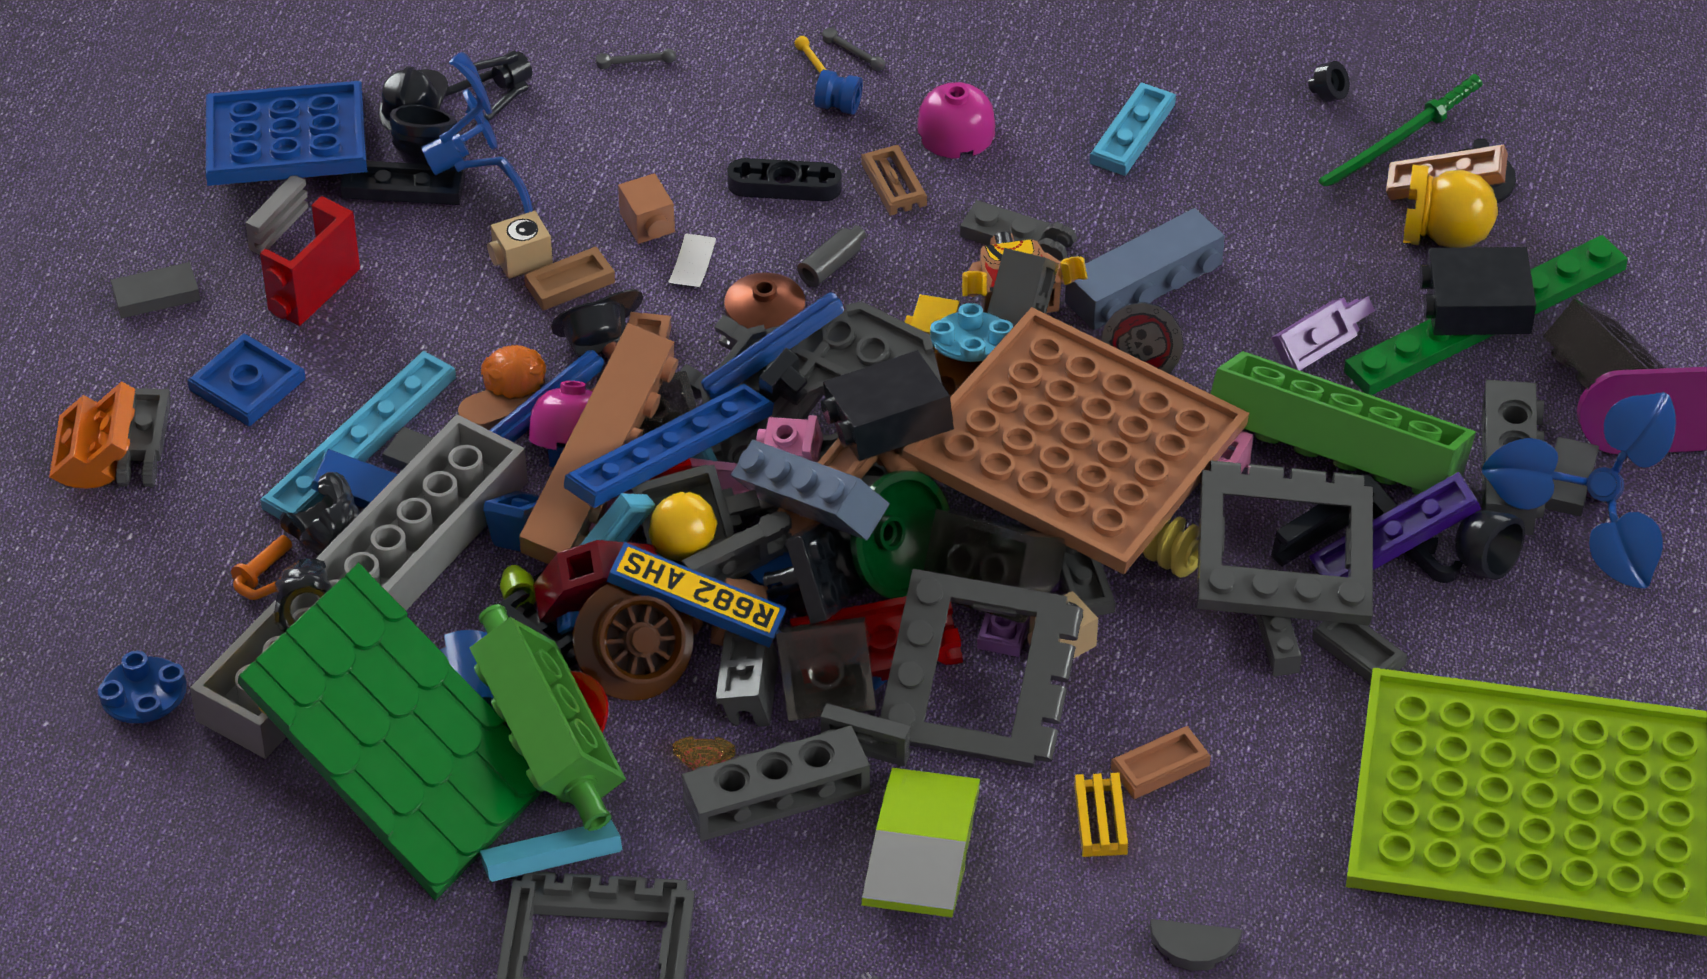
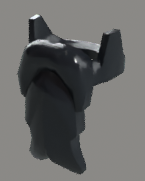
M310 558L300 559L282 570L281 577L275 582L277 598L274 610L275 624H277L281 631L286 632L296 622L291 614V604L298 595L312 593L321 598L332 588L325 570V561Z

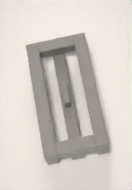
M290 176L245 222L250 251L260 255L262 250L265 248L269 249L309 207L308 202L304 201L307 198V191L303 190L306 186L305 179L298 176Z

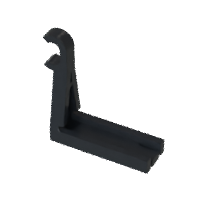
M1368 473L1365 474L1364 486L1373 487L1374 520L1397 507V505ZM1318 504L1276 531V538L1273 544L1274 550L1271 552V557L1283 567L1349 525V507ZM1438 537L1430 538L1405 552L1406 555L1437 582L1449 583L1456 580L1460 575L1463 565L1461 561H1455L1451 566H1443L1431 555L1436 552Z

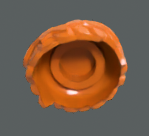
M508 345L499 348L489 357H486L481 365V375H483L485 389L493 391L497 396L504 395L510 399L514 397L523 398L540 390L541 385L545 384L546 365L542 356L536 350L521 345Z

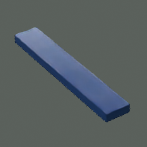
M743 383L566 474L564 488L591 507L596 508L619 496L621 493L640 485L771 416L774 403Z

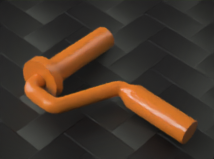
M280 535L248 564L238 563L231 570L234 590L250 600H258L277 592L275 582L256 590L253 589L258 586L257 577L292 548L291 540L285 535Z

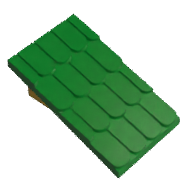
M358 562L345 577L341 578L314 606L309 608L284 634L239 674L238 684L259 706V710L270 718L436 901L480 856V850L487 849L542 792L537 790L529 780L526 773L529 766L525 758L512 746L509 740V735L512 732L504 725V720L449 664L447 657L407 617V611Z

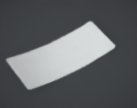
M685 234L669 283L700 287L710 262L716 238Z

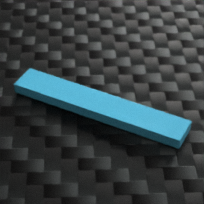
M422 351L260 499L262 509L280 519L283 512L297 514L308 510L322 501L326 495L313 490L312 485L327 450L330 449L366 462L456 379L455 368Z

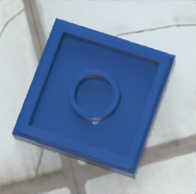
M243 333L187 381L191 392L250 427L306 378L303 368Z

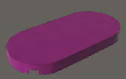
M1707 367L1611 371L1595 379L1596 382L1589 389L1586 388L1580 396L1577 406L1579 427L1591 444L1598 445L1601 451L1611 454H1619L1621 450L1611 447L1604 436V420L1612 406L1630 396L1662 392L1670 395L1676 414L1675 435L1669 452L1707 451Z

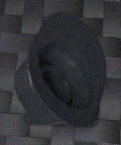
M407 66L404 70L393 73L386 79L382 87L379 118L383 126L391 131L389 124L390 114L392 110L400 106L411 104L423 105L440 110L448 90L446 77L438 71L429 69L416 70L413 66Z
M636 289L623 290L594 302L572 307L554 318L551 324L552 332L558 337L566 338L578 357L589 350H594L598 355L604 354L602 350L607 344L613 341L618 343L626 327L625 319L630 316L631 312H635L642 303V292Z

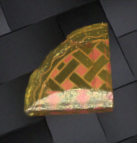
M689 736L672 744L673 754L692 771L701 766H711L728 761L735 756V745L720 737H715V740L694 739L693 736Z

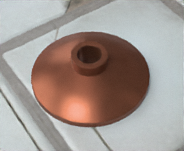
M755 273L737 280L728 289L724 300L725 312L729 318L747 329L764 325L765 329L784 324L789 318L805 309V295L801 287L786 276L776 273Z

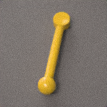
M805 36L797 37L794 43L795 47L806 54L819 73L823 69L826 70L809 47L810 42Z

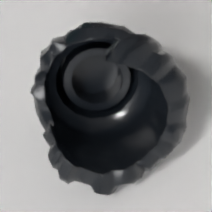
M327 472L319 477L318 491L326 495L322 501L304 512L297 514L283 512L280 516L281 528L301 541L307 549L318 556L360 514L347 480L337 472Z

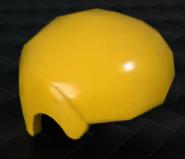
M679 492L663 499L656 506L650 518L648 535L651 544L656 547L657 552L665 559L682 562V560L692 556L694 553L709 547L714 539L718 523L712 506L700 495L692 492Z

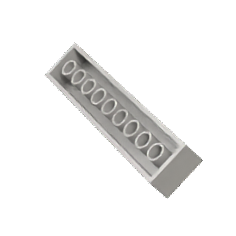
M456 414L316 558L325 561V570L332 587L359 562L407 610L488 525L484 514L485 501L514 491H520L528 483L525 448ZM312 593L298 595L291 604L293 618L297 621L309 608L316 604L320 597ZM276 600L190 687L197 722L264 759L274 751L286 736L267 715L259 710V706L238 684V677L275 640L285 633L275 624L274 610Z

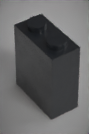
M1527 247L1429 248L1427 265H1420L1419 284L1420 289H1427V294H1424L1423 312L1425 319H1431L1433 335L1532 334L1536 300Z
M918 350L823 381L826 399L821 400V409L824 418L829 425L835 424L842 446L844 448L850 447L859 461L954 429L950 395Z

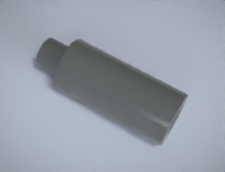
M855 225L850 230L847 228L840 229L798 264L797 271L800 278L811 287L820 285L861 250L860 242L866 238L865 231L858 225Z

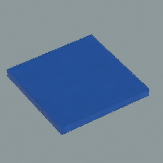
M361 81L206 94L207 186L288 179L290 176L304 178L367 172Z

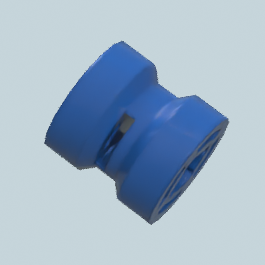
M823 69L816 84L815 107L823 109L837 107L842 113L855 115L862 97V77L848 75L843 78L839 77L834 71Z

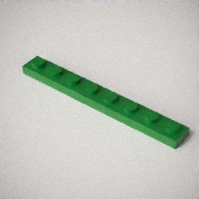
M1602 234L1531 269L1536 300L1535 314L1626 270L1628 258ZM1431 319L1345 360L1344 373L1364 393L1374 395L1493 335H1433Z

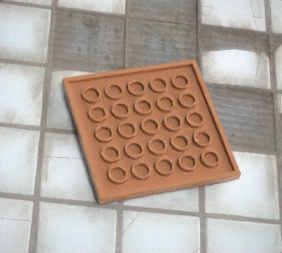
M1031 307L950 397L954 429L907 445L903 449L902 458L913 464L918 471L1125 574L1200 483L1202 471H1209L1211 460L1218 461L1246 427L1249 412Z

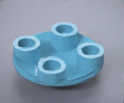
M966 303L959 307L957 313L934 321L930 326V337L933 347L944 356L960 361H983L1010 332L1013 324L1008 320L983 312L982 306L978 304Z

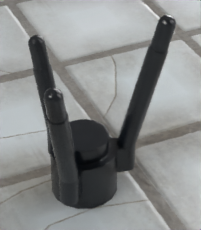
M514 50L503 56L473 63L477 71L493 67L492 70L479 74L482 82L493 78L498 87L511 89L492 107L491 114L484 115L488 121L505 108L517 95L528 90L526 81L532 78V67L526 56L519 51L516 52ZM466 79L448 86L445 96L472 86Z

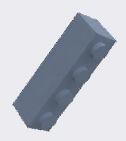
M1193 208L1086 263L1088 279H1076L1071 284L1065 286V303L1093 330H1096L1106 325L1114 312L1127 304L1151 303L1154 299L1167 292L1181 288L1194 278L1215 270L1223 261L1225 235L1196 208Z
M753 439L747 449L741 454L739 462L731 473V476L749 491L756 490L757 496L761 501L864 540L869 539L890 504L858 477Z

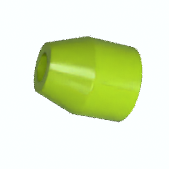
M519 565L508 566L503 571L500 582L503 599L505 600L514 592L523 589L530 596L524 602H521L516 609L527 601L534 605L536 596L532 575Z

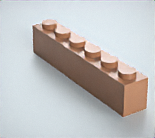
M627 323L519 536L521 553L549 564L557 553L579 546L587 537L586 534L591 524H597L603 517L607 508V502L596 508L591 507L564 488L565 475L643 435V430L640 427L646 416L652 418L661 399L658 391L663 381L669 383L678 366V359L674 358V341Z

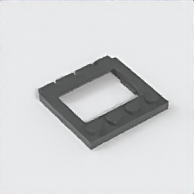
M1211 460L1209 471L1203 470L1200 480L1197 609L1370 626L1373 617V487L1364 486V475L1333 473L1332 483L1326 482V472L1291 468L1290 479L1283 478V467L1249 464L1247 474H1241V463ZM1223 495L1349 507V527L1345 532V569H1348V577L1222 565L1225 533Z
M913 569L880 718L911 726L909 737H911L910 746L1034 768L1035 760L1051 762L1053 760L1058 730L1042 725L1043 722L1060 724L1067 688L1051 684L1052 680L1059 682L1069 681L1076 647L1071 644L1062 643L1060 639L1072 641L1078 639L1083 609L1068 605V596ZM950 602L971 605L975 610L1016 617V614L1036 617L1011 738L983 731L924 722Z
M540 871L523 874L522 881L513 880L496 979H530L523 977L525 962L528 961L533 930V914L667 922V928H663L658 963L659 969H661L660 979H685L695 907V891L687 890V880L655 878L654 888H647V878L610 876L609 884L606 886L601 885V875L565 873L563 883H556V872Z

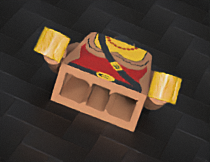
M999 232L991 238V245H985L980 249V261L972 263L969 270L962 274L961 288L962 296L975 297L981 295V306L983 312L987 313L1004 248L1045 257L1059 263L1046 313L1059 311L1062 284H1071L1076 279L1086 280L1088 277L1084 257H1069L1059 261L1049 253H1045L1038 241L1033 239L1015 241L1011 233Z

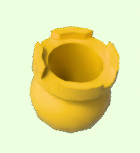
M1412 166L1408 199L1416 200L1415 209L1407 208L1403 243L1419 245L1420 234L1421 236L1427 234L1438 245L1448 248H1467L1487 238L1498 216V207L1493 188L1481 176L1465 170L1446 171L1433 179V176H1428L1429 166Z

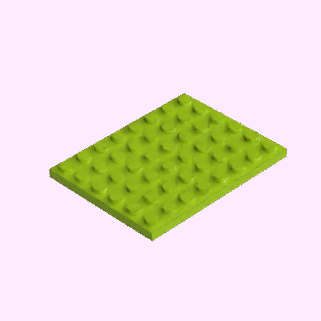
M1373 668L1346 887L1707 936V711Z

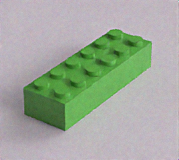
M1244 351L1217 368L1210 393L1249 412L1248 423L1244 429L1255 432V437L1261 441L1268 443H1278L1280 441L1294 446V451L1308 457L1320 455L1332 459L1333 464L1341 469L1355 471L1358 468L1372 473V478L1378 482L1390 485L1400 483L1412 487V492L1416 495L1457 472L1463 477L1476 431Z

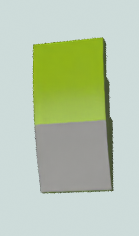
M892 767L877 823L861 906L953 918L965 871L966 853L972 834L973 815L979 796L980 779Z

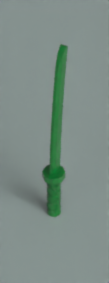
M1472 74L1469 76L1470 78L1465 79L1461 82L1462 84L1457 85L1452 91L1445 94L1444 97H1441L1439 100H1429L1425 103V110L1370 148L1321 177L1318 183L1322 186L1334 185L1375 160L1429 122L1433 121L1436 124L1443 122L1447 119V111L1471 95L1472 92L1482 87V80L1478 75Z

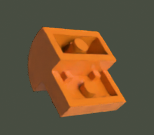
M121 381L98 402L82 395L59 415L49 478L66 486L87 489L101 487L115 480L118 461L125 456L130 446L128 433L130 423L135 414V408H133L135 389Z

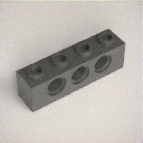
M1486 380L1482 403V467L1497 449L1510 442L1524 438L1544 441V431L1537 430V425H1542L1544 400H1537L1536 383ZM1482 473V510L1513 514L1523 520L1525 535H1533L1536 518H1544L1545 504L1531 510L1515 508L1507 504L1497 494L1491 483Z
M852 726L837 730H827L816 736L795 742H785L774 748L753 754H743L732 760L711 766H701L693 771L683 773V802L700 841H704L870 793V764Z

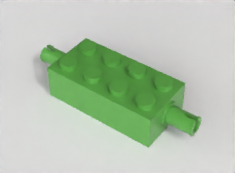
M501 604L487 607L479 615V621L483 624L487 635L469 647L477 662L474 665V670L479 679L490 688L494 696L491 704L499 717L507 722L512 732L509 735V740L515 750L525 758L529 769L526 771L529 780L540 792L547 791L555 795L562 803L569 802L573 804L583 822L584 828L588 831L604 827L611 820V814L607 811L601 798L624 782L626 778L556 642L514 618L508 617L507 610Z

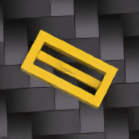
M1102 773L1093 774L1092 779L1084 780V774L1075 775L1074 788L1082 857L1127 855L1128 838L1120 773H1110L1109 779H1102ZM1104 791H1111L1117 843H1110ZM1086 792H1094L1100 843L1092 844Z

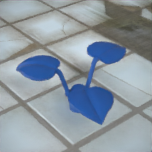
M460 52L451 58L449 64L456 67L467 78L476 92V98L468 88L463 90L464 98L468 104L465 112L467 115L450 130L439 135L440 138L422 146L425 158L435 175L454 166L458 172L466 168L490 165L499 166L514 183L523 204L524 214L532 212L533 206L530 194L506 157L464 161L463 157L470 154L465 141L480 132H483L492 150L498 148V144L490 123L484 117L483 110H485L487 115L492 113L487 92L469 56L464 52ZM474 118L477 121L476 126L460 135L458 132Z
M1662 392L1630 396L1612 406L1604 420V436L1611 447L1621 450V452L1618 454L1612 468H1597L1588 478L1554 472L1558 464L1556 449L1547 442L1534 438L1515 440L1497 449L1484 463L1482 473L1491 483L1497 494L1507 504L1524 510L1536 509L1550 500L1554 493L1553 479L1587 486L1588 492L1593 498L1608 504L1611 523L1599 524L1591 531L1589 547L1592 558L1600 569L1614 580L1636 588H1647L1651 584L1654 571L1662 555L1663 537L1658 524L1643 513L1628 512L1618 518L1616 500L1620 498L1624 491V480L1619 473L1627 456L1635 465L1648 468L1660 462L1667 455L1672 446L1676 428V414L1672 399L1669 394Z

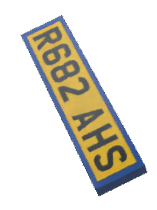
M626 542L623 543L607 579V582L641 596H652L661 599L675 610L769 648L786 611L784 606Z

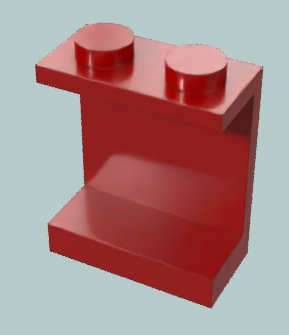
M323 196L319 197L311 205L316 238L295 258L289 261L266 248L260 252L268 310L276 317L286 319L298 326H301L360 270L354 213Z

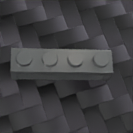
M1255 614L1272 669V675L1281 676L1300 673L1302 656L1290 618Z

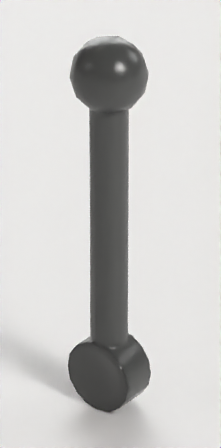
M834 28L823 30L822 39L824 42L838 44L870 63L874 71L884 69L885 60L882 57H873L839 37L837 30Z
M667 48L660 53L612 57L607 53H601L596 57V65L600 69H607L612 64L657 60L672 63L676 59V52L671 48Z

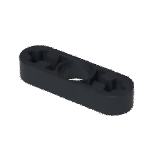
M740 158L731 162L727 168L728 189L733 194L741 197L831 201L837 198L842 190V174L840 169L836 165L826 162ZM779 176H790L795 179L786 184L775 181Z

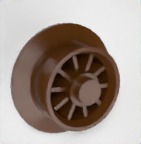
M608 583L595 591L579 611L573 631V648L582 673L596 679L603 687L606 695L621 700H645L665 692L682 676L692 654L693 628L689 615L675 610L665 601L652 596H641Z

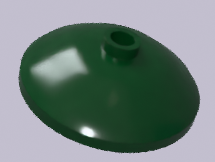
M898 470L882 476L870 486L890 504L869 539L864 540L854 535L850 536L852 559L860 579L869 590L889 599L907 596L913 569L940 573L946 562L952 538L951 513L946 497L940 487L931 478L922 473Z

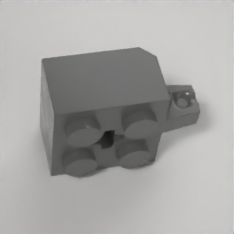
M715 465L695 467L649 480L632 488L633 494H647L655 503L654 509L642 523L647 544H651L648 528L652 513L663 499L675 493L692 492L698 494L712 506L718 524L714 539L709 547L735 534L733 529L742 526L741 518L761 512L756 490L736 495L733 494L732 488L722 490ZM670 560L680 565H683L680 561Z

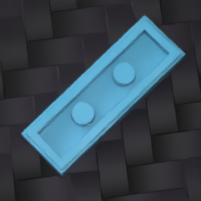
M1141 82L1090 153V164L1126 176L1175 106L1176 94Z
M610 820L604 827L594 831H588L584 826L480 850L484 870L489 880L493 882L617 853L623 849L620 834L612 820Z

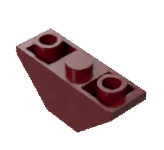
M595 540L557 553L534 583L539 621L547 624L556 621V618L568 612L580 611L584 603L595 591L609 583L607 579L624 542ZM626 542L657 555L656 547L652 544Z

